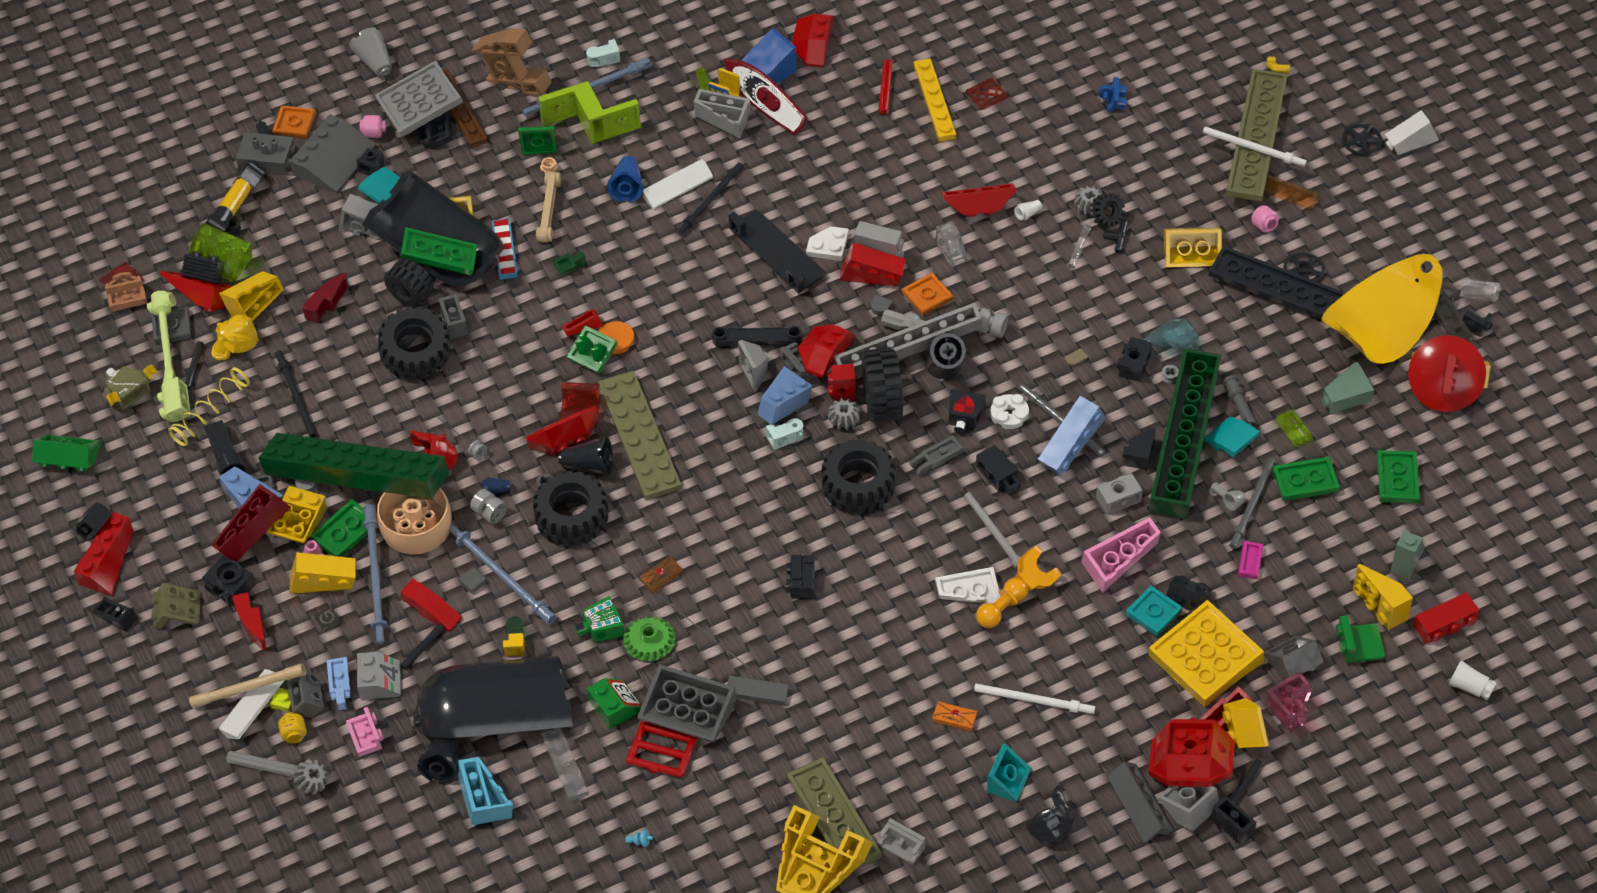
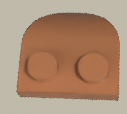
M130 272L119 273L112 277L113 280L109 284L106 283L105 285L111 312L147 304L140 276H133Z

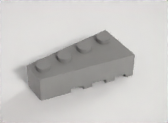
M350 194L341 210L338 231L345 232V230H350L355 235L360 236L363 233L369 235L371 239L376 240L380 238L362 225L369 211L378 204Z

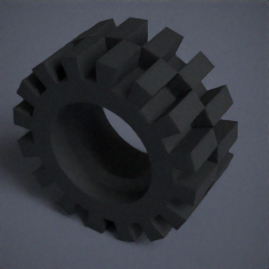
M1114 193L1098 195L1097 198L1093 199L1095 203H1091L1090 206L1093 209H1090V212H1093L1091 218H1095V223H1099V226L1109 227L1115 226L1120 223V220H1123L1122 214H1125V211H1122V208H1125V205H1121L1123 200L1119 199L1120 196ZM1106 203L1110 204L1112 208L1110 217H1106L1103 211Z

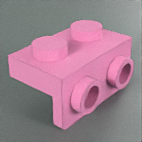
M368 707L364 708L365 714L346 720L358 757L382 749L380 741L384 740L380 728H375L377 724L374 712L370 713Z

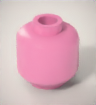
M365 115L363 120H360V132L367 138H380L382 133L386 132V121H382L379 115Z
M1263 205L1253 212L1251 221L1259 230L1267 233L1277 227L1279 217L1270 207Z

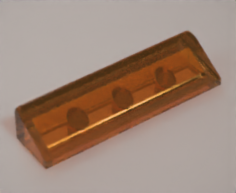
M1267 175L1264 193L1311 210L1313 209L1320 196L1319 193Z

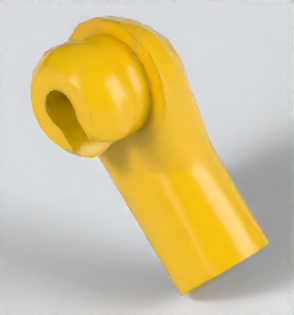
M1267 57L1266 66L1271 71L1290 73V65H1279L1276 63L1275 57Z

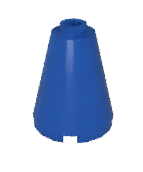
M625 156L620 160L607 183L609 195L618 202H634L642 195L643 183L638 162L632 156Z

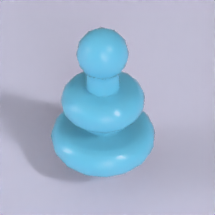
M645 829L641 833L636 832L634 837L627 836L625 838L627 843L634 842L635 845L639 846L642 844L643 847H647L649 841L653 840V836H649L648 831Z

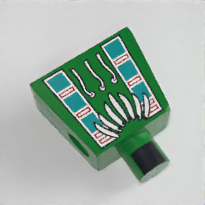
M610 596L585 608L582 611L584 622L574 625L578 636L589 633L593 642L622 637L625 633L624 624Z

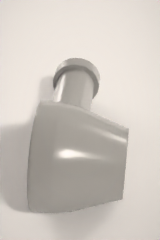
M1217 482L1213 483L1210 488L1223 498L1225 506L1231 511L1238 509L1245 501V495L1240 490L1227 492Z

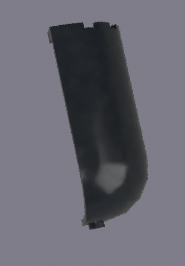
M411 170L402 173L395 186L389 192L392 194L387 201L383 199L378 205L373 207L362 225L400 252L405 228L477 244L472 275L416 262L431 275L449 285L465 286L477 281L490 267L492 269L495 268L499 262L497 258L504 249L500 238L486 224Z
M557 655L453 665L440 669L426 679L418 693L416 715H413L414 727H417L421 734L436 738L473 737L572 727L570 700H567L565 696V690L568 689L566 675H562V662Z

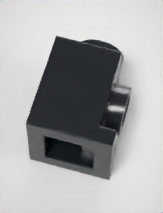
M367 148L363 155L356 160L358 171L369 176L381 169L385 163L383 153L378 148H373V150Z

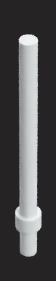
M1206 126L1203 129L1204 134L1279 158L1285 163H1293L1302 167L1306 165L1307 160L1296 157L1292 153H1284Z
M975 684L974 688L975 692L1069 709V712L1095 713V706L1081 704L1077 700H1060L982 684Z

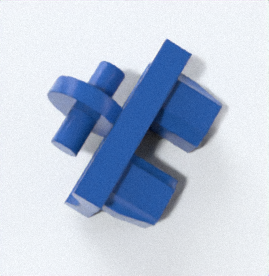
M1114 77L1111 85L1105 84L1099 88L1098 96L1107 101L1108 112L1112 113L1114 108L1124 109L1127 99L1122 97L1126 94L1127 86L1119 84V78Z

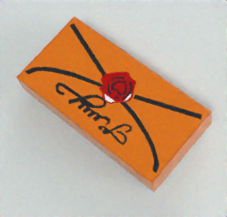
M938 702L932 722L972 732L977 711Z

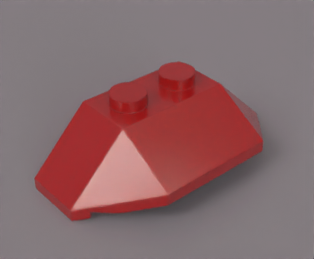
M812 14L797 19L792 44L796 47V53L806 66L824 67L834 15Z
M1013 183L945 191L941 192L943 199L961 214L967 217H974L979 213L991 215L995 211H1000L1016 192V187Z
M833 324L814 327L798 346L805 371L823 378L830 370L831 365L835 364L834 356L843 353L854 341L855 335L849 330Z
M592 406L589 409L579 411L535 432L533 435L527 436L528 447L555 456L561 453L562 449L589 440L598 418L597 408Z

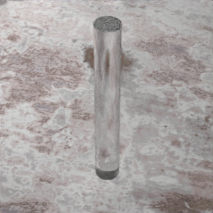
M1084 224L1068 264V267L1071 269L1076 267L1091 228L1089 224Z

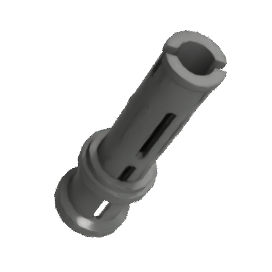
M1231 375L1226 377L1222 384L1227 388L1228 397L1231 401H1234L1242 421L1251 426H1256L1257 422L1245 400V391L1239 385L1238 376Z

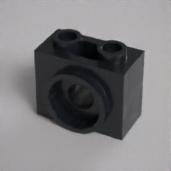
M222 556L202 577L205 584L204 587L209 593H215L225 603L230 602L234 606L233 595L247 593L256 585L253 573L243 568L238 562L230 560L225 556Z

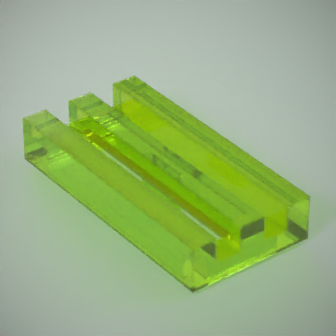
M1293 409L1276 416L1277 423L1295 447H1298L1300 443L1302 445L1305 444L1307 440L1309 442L1312 441V434ZM1288 416H1290V417L1292 418V420L1295 422V424L1292 423V421L1289 419ZM1296 425H1297L1298 428L1301 430V432L1304 434V436H1302L1301 433L1298 431Z

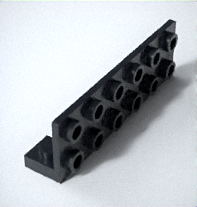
M755 210L744 218L742 216L739 217L735 212L728 215L729 230L797 293H800L826 276V272L759 210Z

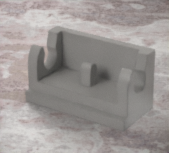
M891 818L879 834L881 838L878 841V846L914 865L925 849V837Z

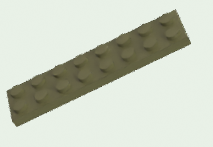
M631 371L598 381V386L644 499L648 500L681 490L680 480L635 372Z

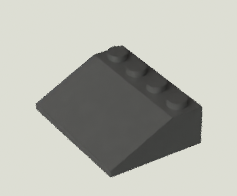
M329 114L290 160L292 174L338 194L358 170L357 158H360L367 148L373 150L377 146L348 122Z
M659 664L637 719L714 743L731 714L737 698L736 690L733 686Z

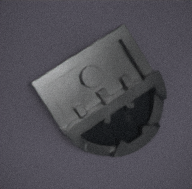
M448 112L414 130V137L420 144L434 149L453 141Z

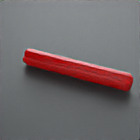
M891 59L883 61L879 114L887 115L889 109L893 67Z

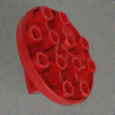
M1438 336L1423 343L1413 354L1409 364L1408 379L1414 395L1425 406L1441 412H1453L1469 406L1481 394L1486 381V366L1481 353L1469 341L1456 336Z

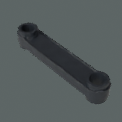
M798 326L788 328L716 327L713 329L711 337L713 344L719 348L738 346V341L740 340L759 346L790 345L792 343H797L799 346L803 341V332Z

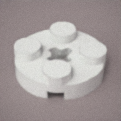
M1007 394L994 398L991 405V419L995 424L1002 425L1004 429H1016L1021 427L1023 422L1028 419L1029 407L1020 394ZM1006 410H1013V411H1012V414H1009L1008 412H1005V411H1006Z

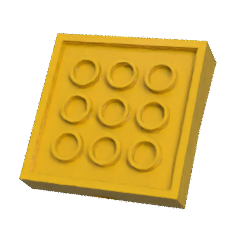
M1208 600L1149 647V656L1204 708L1234 683L1264 663V651Z

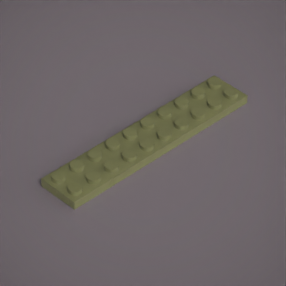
M1252 69L1238 134L1239 138L1273 149L1288 74ZM1236 144L1226 196L1262 202L1271 156Z

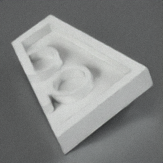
M993 567L935 578L939 599L984 604L994 603L1001 596L998 593L999 588Z

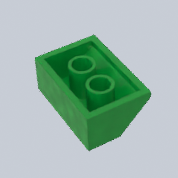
M47 434L33 440L32 462L39 463V466L49 467L51 464L57 465V468L60 469L75 467V470L87 471V468L95 464L102 440Z

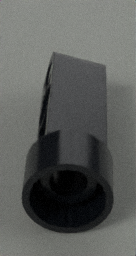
M219 420L205 425L204 429L217 459L216 468L219 475L221 476L234 467L246 473L242 457L235 452L223 421Z

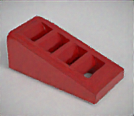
M592 309L563 325L562 328L566 336L581 333L585 326L596 329L604 325L596 311Z

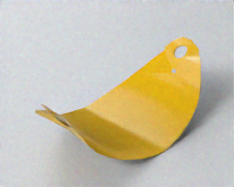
M1431 254L1415 255L1394 263L1357 284L1334 302L1323 314L1322 321L1347 338L1369 361L1379 364L1393 362L1405 355L1416 344L1429 325L1441 290L1442 267L1438 259ZM1427 261L1431 262L1433 265L1432 270L1428 273L1422 272L1421 265Z

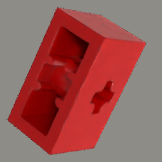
M854 364L831 365V373H828L829 396H833V403L834 400L840 402L841 398L844 401L850 399L851 402H856Z

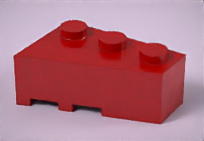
M853 242L842 264L839 281L897 286L903 276L905 259Z

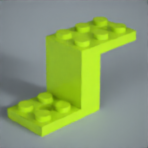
M588 81L538 97L541 121L544 126L577 115L591 144L641 128L637 99L603 110Z

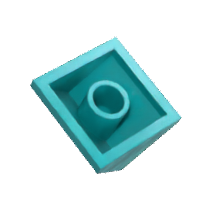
M1002 744L987 777V792L1016 802L1032 768L1006 744Z

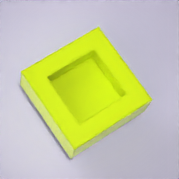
M278 688L270 702L271 708L290 712L292 707L289 690Z

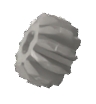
M1086 186L1085 189L1080 188L1079 192H1076L1074 205L1078 213L1083 212L1084 215L1087 213L1093 215V212H1090V209H1093V207L1090 205L1095 203L1093 201L1094 198L1102 195L1101 189L1096 190L1095 186L1092 188Z
M841 398L840 402L834 400L833 405L829 407L828 419L833 427L837 426L839 430L843 427L848 430L849 426L854 428L855 423H859L860 409L857 407L856 402L851 403L850 399L844 401Z
M310 759L300 763L297 766L298 769L293 774L296 776L293 783H299L297 790L303 788L304 794L311 792L312 795L322 791L329 781L326 778L329 771H323L325 764L319 766L318 760H314L312 763Z

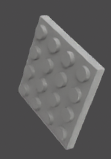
M436 60L375 95L401 137L463 103L460 95Z

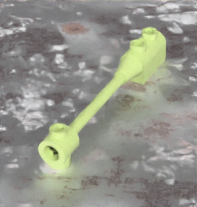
M156 291L151 295V302L147 303V308L150 313L159 316L165 370L163 384L161 385L162 392L157 394L158 400L164 407L159 409V413L163 419L169 422H177L183 420L184 413L190 412L187 385L176 377L172 367L166 316L171 313V307L176 305V299L171 292ZM186 414L184 419L190 417L191 414Z

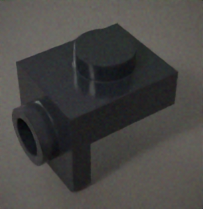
M1467 310L1463 315L1461 326L1481 337L1485 331L1488 332L1491 329L1493 314L1488 313L1483 319Z

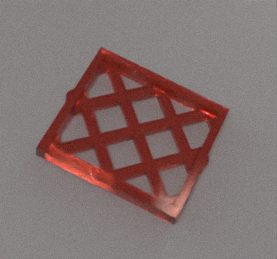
M992 77L966 90V94L981 110L1008 98V94ZM986 88L987 90L986 92H981L980 89ZM989 89L995 90V93H988ZM979 94L985 95V98H978ZM987 96H994L993 100L987 99ZM977 100L984 101L983 105H981Z

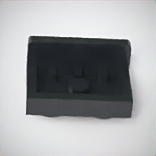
M1176 575L1169 584L1166 596L1181 607L1194 611L1211 597L1213 588L1208 587L1207 584L1191 581L1186 576Z

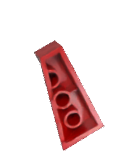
M115 512L111 513V516L104 523L73 571L78 585L113 596L114 585L118 581V573L123 565L124 555L128 550L134 531L129 517Z

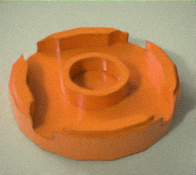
M613 321L606 323L598 331L618 342L612 354L624 353L634 343V332L626 323Z

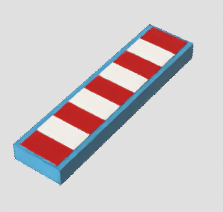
M510 218L493 220V231L500 238L504 247L497 258L499 259L498 270L500 280L516 278L518 273Z

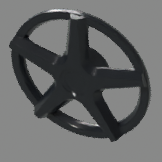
M1371 124L1347 126L1342 134L1343 145L1355 154H1372L1382 145L1383 139L1380 132ZM1364 128V130L1361 133H1358L1353 129ZM1369 131L1375 132L1378 138L1368 136ZM1349 132L1354 136V139L1346 143L1345 135ZM1369 142L1379 143L1374 150L1369 151ZM1355 144L1358 147H1362L1363 152L1355 151L1349 146Z
M1305 252L1295 253L1284 262L1283 269L1287 270V263L1291 259L1297 267L1288 271L1300 274L1308 278L1309 274L1319 276L1314 280L1316 282H1319L1324 277L1325 266L1321 259L1313 254ZM1306 255L1310 256L1311 259L1299 261L1296 256ZM1316 260L1321 264V272L1312 269V265Z

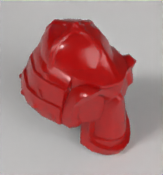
M414 430L409 431L411 442L414 446L424 447L423 453L444 456L448 470L456 466L459 455L455 445L447 439L446 434L436 435Z

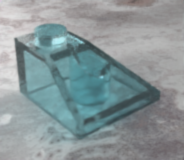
M1176 319L1166 321L1142 340L1152 342L1153 345L1188 349L1194 345V341L1199 336L1190 319Z

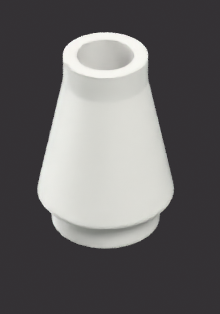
M1039 200L1020 203L1014 209L1015 215L1019 220L1026 221L1042 209V204Z

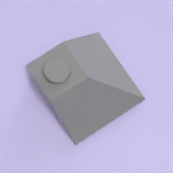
M740 340L738 341L740 366L755 392L759 389L768 371L767 363L769 362V357L766 352L762 351L759 345Z

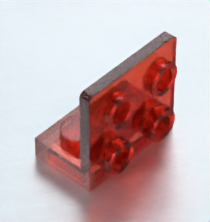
M562 382L563 400L559 421L592 406L597 408L599 417L601 403L600 384ZM597 418V421H596V423H595L594 428L597 427L598 418Z

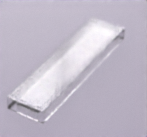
M554 728L541 733L569 802L589 795L562 729Z

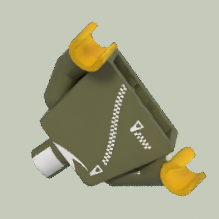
M153 365L147 366L144 370L130 369L127 366H123L118 371L114 368H109L105 373L107 377L105 380L106 388L104 389L106 403L111 406L116 403L122 411L151 391L147 379L151 380L152 375L158 373Z

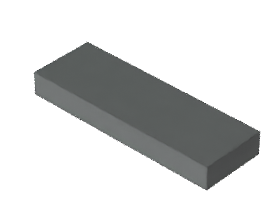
M730 675L727 685L735 687L737 698L785 705L789 685Z

